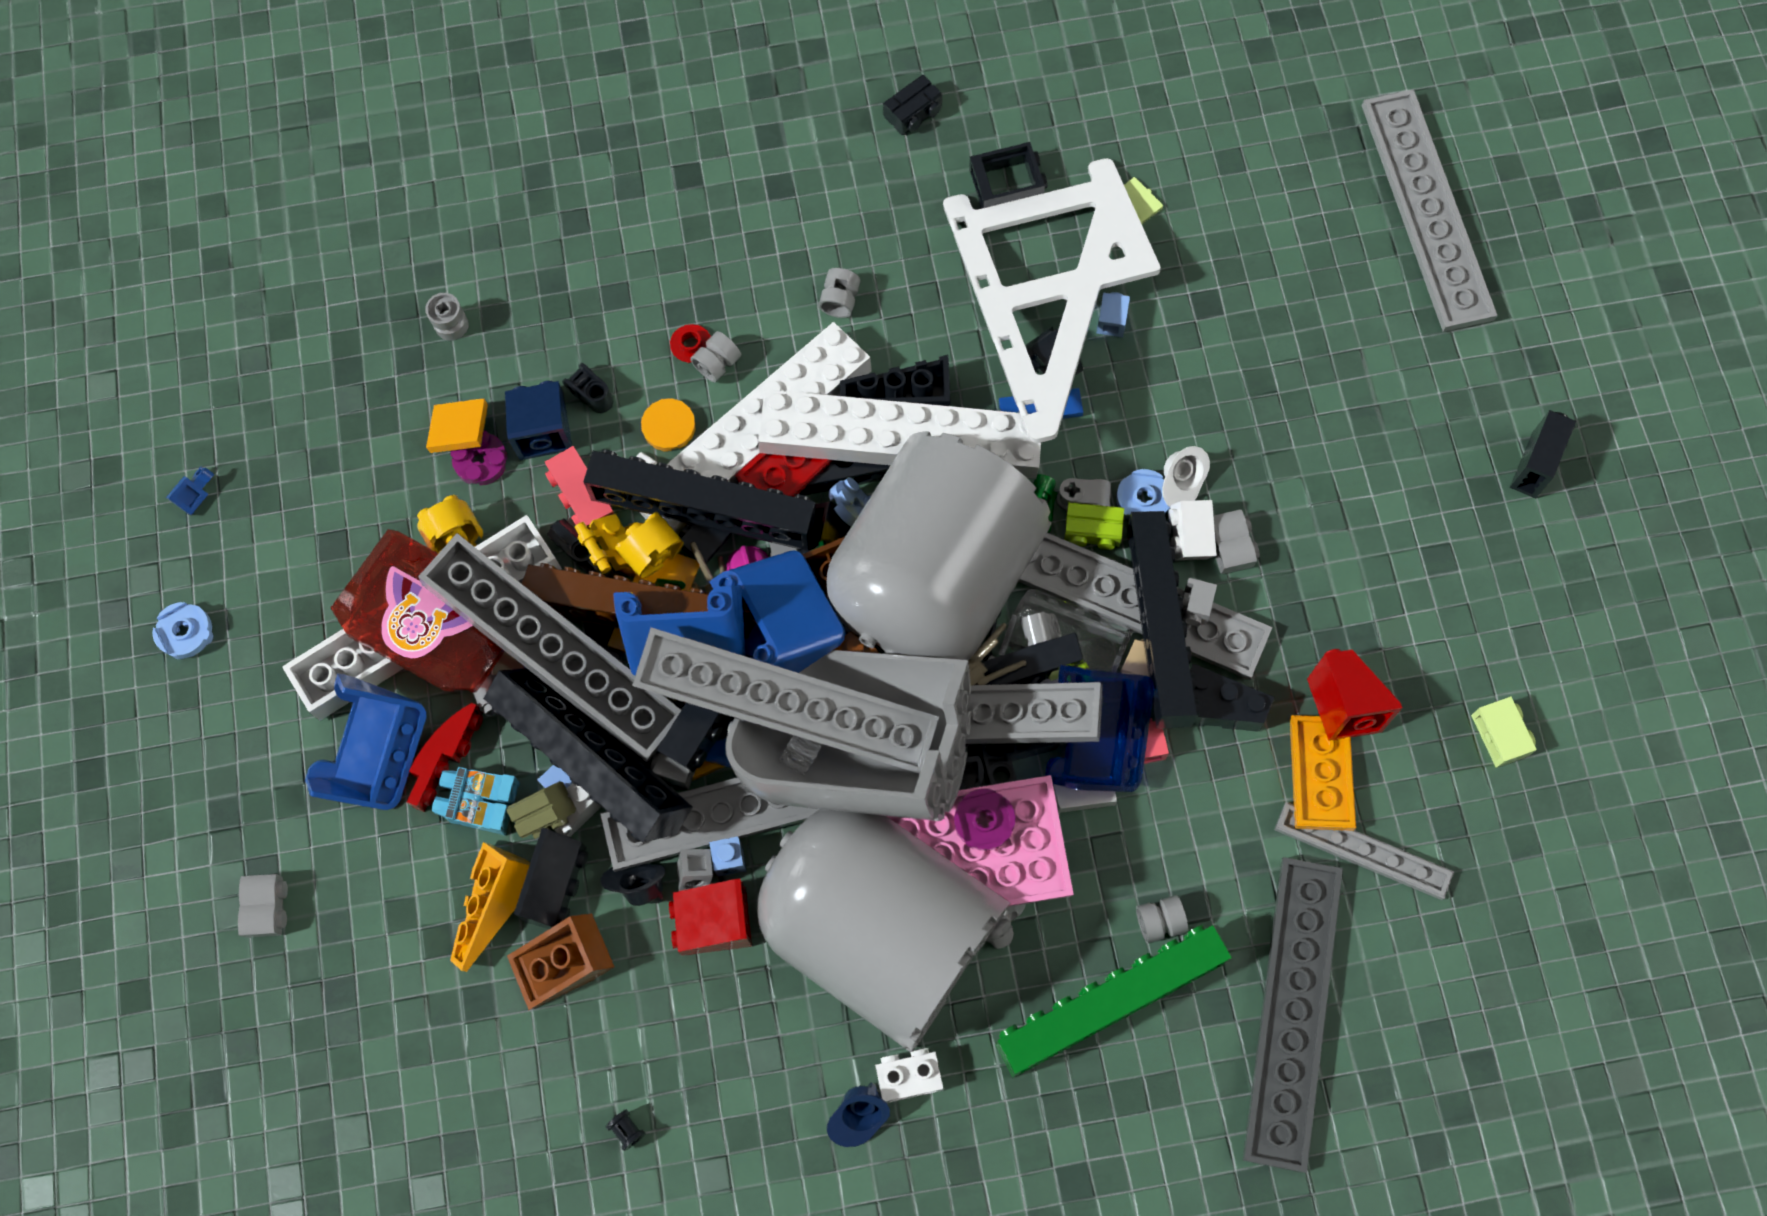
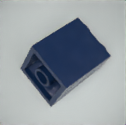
M543 381L539 385L529 387L517 386L513 390L505 391L507 437L520 461L561 453L572 447L564 392L559 381Z

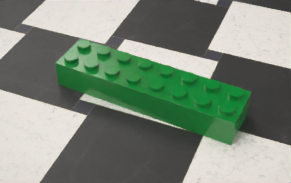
M1202 924L1187 932V935L1183 937L1184 941L1179 943L1177 939H1174L1161 946V949L1157 951L1158 955L1152 957L1150 953H1147L1136 959L1131 964L1132 969L1125 971L1124 967H1121L1108 974V977L1105 978L1106 982L1099 986L1097 981L1082 988L1078 993L1079 997L1072 1000L1069 995L1054 1003L1053 1011L1045 1014L1041 1010L1029 1016L1025 1021L1027 1025L1018 1029L1015 1024L1001 1031L996 1047L1012 1078L1223 966L1232 957L1215 927L1212 925L1205 929Z

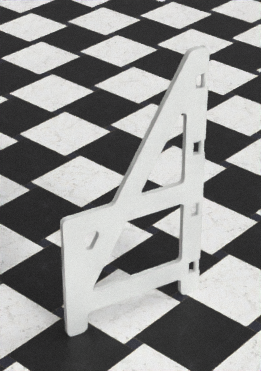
M1101 159L1089 164L1088 173L1092 180L1091 182L979 210L973 209L969 198L963 194L948 197L943 201L945 214L951 225L955 241L991 338L997 349L1014 400L1022 416L1027 435L1033 443L1055 439L1058 435L1100 290L1155 276L1160 273V264L1115 164L1110 159ZM1086 207L1095 208L1077 269L1008 287L1001 284L985 243L984 233ZM965 221L967 228L959 230L956 222ZM1114 247H1120L1125 257L1116 260L1109 258ZM987 279L989 286L981 289L978 280ZM1065 299L1067 304L1046 373L1038 375L1035 373L1013 312ZM1010 339L1012 348L1004 350L1001 341ZM1034 403L1037 412L1028 415L1025 405Z

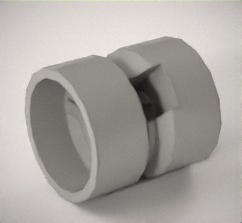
M829 269L824 283L825 289H823L818 303L819 309L833 317H849L854 307V297H856L860 286V277L847 269Z
M438 293L428 300L425 306V313L438 336L450 341L461 338L467 332L469 321L454 295Z
M716 331L706 341V348H699L690 360L705 378L715 383L726 372L725 366L731 367L741 357V352L731 339L723 333Z
M1177 895L1161 899L1159 906L1150 902L1136 906L1138 923L1147 944L1164 939L1165 933L1174 937L1188 932L1186 914Z

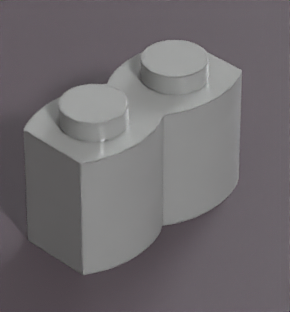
M1242 509L1214 515L1215 558L1220 573L1225 574L1254 567L1257 558L1260 557L1257 543L1252 542L1249 533L1252 532L1249 517L1244 516Z
M277 874L241 876L239 884L240 907L238 913L239 936L245 938L281 936L282 928H285L287 924V914L285 910H282L283 899H286L288 894V886L286 881H283L282 876Z

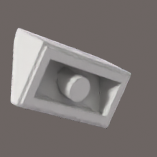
M1111 776L1053 784L1058 813L1115 806L1117 803Z

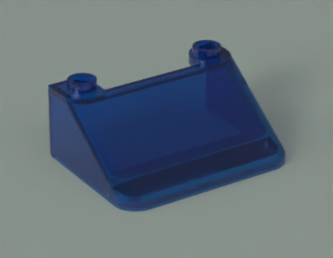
M1060 665L1058 683L1101 682L1103 692L1099 742H1067L1065 758H1051L1047 763L1045 776L1051 775L1052 783L1074 790L1135 791L1141 784L1154 694L1152 679L1149 676Z

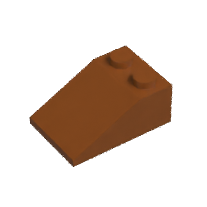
M592 913L570 916L507 955L528 1010L535 1009L585 985L614 968Z

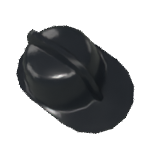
M643 864L615 872L613 867H611L602 875L601 885L606 890L622 893L633 906L660 903L663 900L662 878L665 875V868L662 865Z

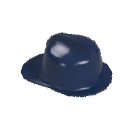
M871 1082L867 1086L853 1087L844 1095L841 1105L827 1123V1134L835 1144L843 1147H856L864 1144L872 1138L889 1118L890 1107L882 1099L874 1083Z

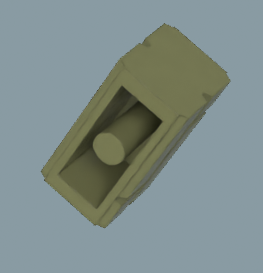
M558 781L507 807L506 811L511 821L515 822L514 827L519 837L525 838L532 834L533 838L536 839L539 837L542 828L549 829L548 826L551 825L552 829L555 830L569 823L567 817L575 813L576 807L572 799L568 797L569 793L563 782Z

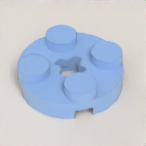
M1140 469L1132 472L1131 475L1120 482L1116 501L1118 507L1124 508V519H1129L1131 512L1164 511L1165 515L1169 512L1170 507L1163 498L1162 486L1164 479L1161 474L1149 469ZM1142 491L1148 492V497H1152V500L1144 503L1137 498V495L1139 496L1142 494Z
M848 477L844 481L840 480L829 490L830 501L833 498L837 503V506L834 508L844 522L852 527L871 496H867L859 488L858 483L853 478Z
M185 602L174 603L162 610L157 617L159 621L156 624V629L153 627L152 633L157 647L175 659L192 657L201 652L213 640L212 622L208 614L199 606L186 604ZM179 626L189 627L185 635L177 636L176 633L180 631Z

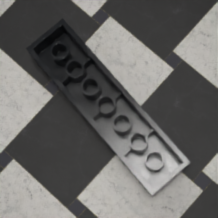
M602 450V452L592 451L583 481L591 501L651 515L659 512L664 518L805 551L809 550L816 524L815 502L811 501L807 496L783 495L782 491L768 488L767 491L757 489L755 485L748 482L731 483L726 478L713 475L711 478L701 476L699 472L692 469H685L684 471L675 470L672 466L665 463L649 464L644 459L630 456L629 459L619 457L617 453L610 450Z
M522 668L498 671L483 699L492 706V710L509 721L515 731L522 733L530 740V744L535 749L542 751L550 759L551 764L561 768L569 776L572 783L582 787L589 794L592 801L603 806L610 813V817L613 820L624 825L634 839L644 843L678 833L692 810V805L616 738L530 670Z

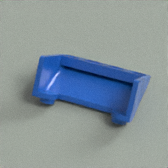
M791 550L724 571L709 581L713 589L719 586L741 585L742 596L767 641L755 649L753 659L799 673L837 648L845 638V629L806 558L798 551Z
M741 585L714 588L707 598L708 611L641 615V603L632 592H615V613L632 674L636 675L651 627L746 657Z
M337 673L334 683V690L337 696L344 701L353 702L335 762L322 759L314 762L308 769L305 782L309 794L316 798L376 809H392L401 800L425 724L426 710L421 703L353 676Z

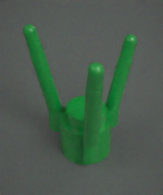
M1038 474L1032 483L1036 487L1034 494L1046 502L1048 500V507L1050 509L1048 520L1051 521L1052 525L1054 502L1057 496V492L1054 491L1056 481L1050 476Z

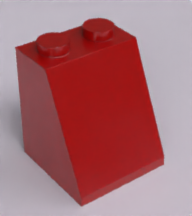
M1332 649L1327 651L1307 678L1328 741L1382 733L1402 709L1399 700L1353 649L1344 651Z
M741 878L673 892V901H669V914L671 919H675L676 930L671 931L673 949L678 948V952L682 956L752 947L747 890Z

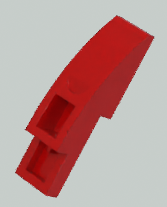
M470 703L446 720L417 755L409 770L413 776L418 778L407 800V803L413 808L425 812L427 806L432 805L437 793L435 789L442 771H448V761L460 763L462 757H466L469 753L471 737L474 731L479 730L483 722V712L480 711L476 704Z

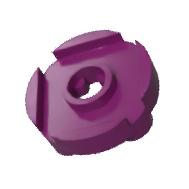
M485 430L483 431L481 447L451 450L453 468L460 479L468 484L473 483L480 486L491 484L498 480L506 469L505 464L508 454L503 443L495 435L489 434ZM477 454H486L483 457L485 460L483 463L480 464L478 461L473 463Z
M977 789L966 794L958 804L954 815V825L959 838L968 847L980 851L994 850L1002 846L1010 838L1015 825V812L1010 801L1001 794L991 789ZM980 812H986L987 816L993 817V821L989 822L988 828H983L982 824L976 823V819L980 818Z

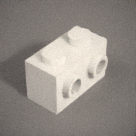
M1212 500L1179 501L1170 505L1168 522L1172 526L1173 535L1170 540V546H1174L1175 561L1206 560L1215 557L1216 543Z
M928 1048L912 1051L910 1058L899 1060V1055L881 1058L882 1064L876 1065L882 1099L887 1103L943 1091L936 1053H929Z

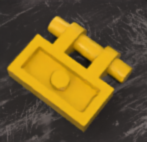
M616 514L592 520L589 525L590 529H588L585 522H580L575 526L579 534L578 540L582 546H586L591 554L590 560L594 566H598L602 574L611 570L609 562L615 571L630 567L615 549L622 540L628 537L625 533V528Z

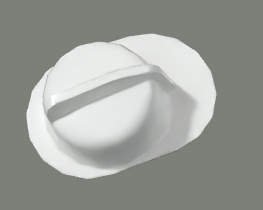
M1196 446L1186 447L1181 451L1173 453L1166 460L1162 493L1165 503L1169 507L1179 501H1195L1210 469V459L1202 448Z

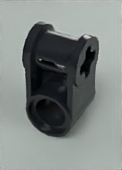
M584 363L578 365L579 369L569 379L565 378L562 381L563 385L572 395L582 400L597 413L607 412L613 406V397L606 383L596 376ZM599 394H603L602 397H600V398H598V399H594L595 396H597V395H599Z

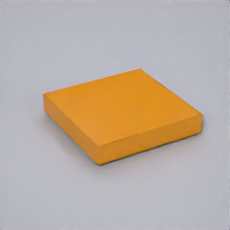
M485 398L434 405L426 445L429 453L481 447L488 407Z

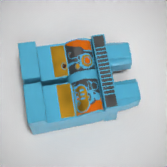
M458 767L457 771L443 770L439 786L452 789L449 799L436 797L432 811L444 817L450 823L506 836L510 821L506 809L514 804L520 782L515 776L505 774L502 776L477 770H467Z

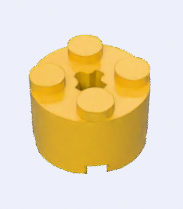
M457 495L447 496L442 502L430 508L422 509L417 515L419 519L417 524L418 531L434 558L457 533L474 547L477 546L475 543L477 538L480 536L482 539L483 530L468 503L460 500Z
M655 512L642 525L636 522L630 526L625 532L628 537L622 540L615 549L636 574L646 578L660 570L664 566L662 562L668 557L672 559L676 556L684 543L659 512Z

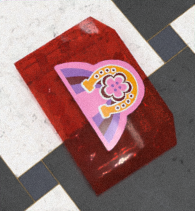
M388 529L331 606V610L349 638L444 691L458 689L477 693L505 651L422 586L418 576L439 553L399 531Z

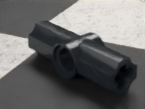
M565 518L557 520L550 527L547 536L575 562L579 569L589 574V571L601 573L598 566H594L590 560L591 554L583 559L578 558L581 552L588 551L586 546L581 545L576 529ZM609 562L611 570L603 575L606 578L612 579L615 575L622 576V573L619 570L615 571Z

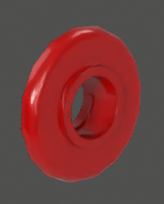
M684 325L672 334L670 349L673 355L680 361L692 363L690 358L699 348H706V341L711 336L700 325ZM688 338H696L698 340V343L693 347H685L683 345L684 341Z

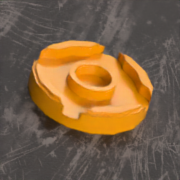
M672 398L661 399L651 404L645 410L641 420V428L647 443L652 447L665 452L672 451L671 449L685 447L691 441L696 430L695 417L690 407L682 401Z

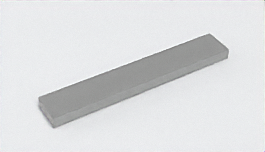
M1288 802L1284 803L1274 829L1284 835L1440 900L1445 899L1454 871L1355 830L1295 829L1294 805Z

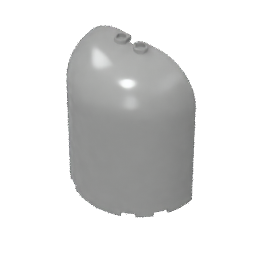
M929 431L918 432L909 436L836 550L827 572V592L830 603L839 620L859 637V641L869 648H874L877 645L885 651L884 654L969 660L976 653L1051 526V521L1048 520L1050 509L1046 501L1034 494L1036 487L1019 470L978 444L975 448L962 444L963 441L958 436L942 433L940 437L931 436Z
M832 650L799 672L806 676L939 716L930 749L927 750L920 774L746 720L734 718V721H731L728 726L726 753L733 771L746 788L766 801L785 806L941 821L944 819L945 812H950L955 803L967 758L965 735L970 734L971 711H967L968 694L971 693L968 660Z
M819 809L809 816L794 833L791 831L786 833L779 845L782 847L777 856L774 855L765 867L767 873L760 888L757 905L761 932L768 945L781 959L911 1053L928 1031L946 1003L947 996L970 961L980 951L1010 905V902L887 816Z

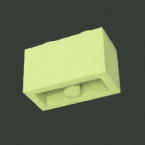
M1512 697L1480 707L1471 715L1496 768L1528 757L1537 750L1535 747V737L1530 730H1527L1522 720V710L1517 703H1514Z

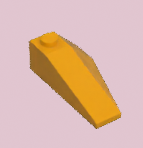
M483 842L471 872L470 879L475 880L472 895L465 897L463 906H466L467 915L465 921L461 922L458 926L450 959L461 971L465 972L469 970L515 910L530 866V862L526 859L486 842Z

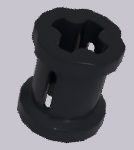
M627 1109L616 1115L605 1126L608 1131L612 1130L622 1143L621 1148L624 1152L634 1146L646 1134L643 1129L639 1130L630 1119V1112Z

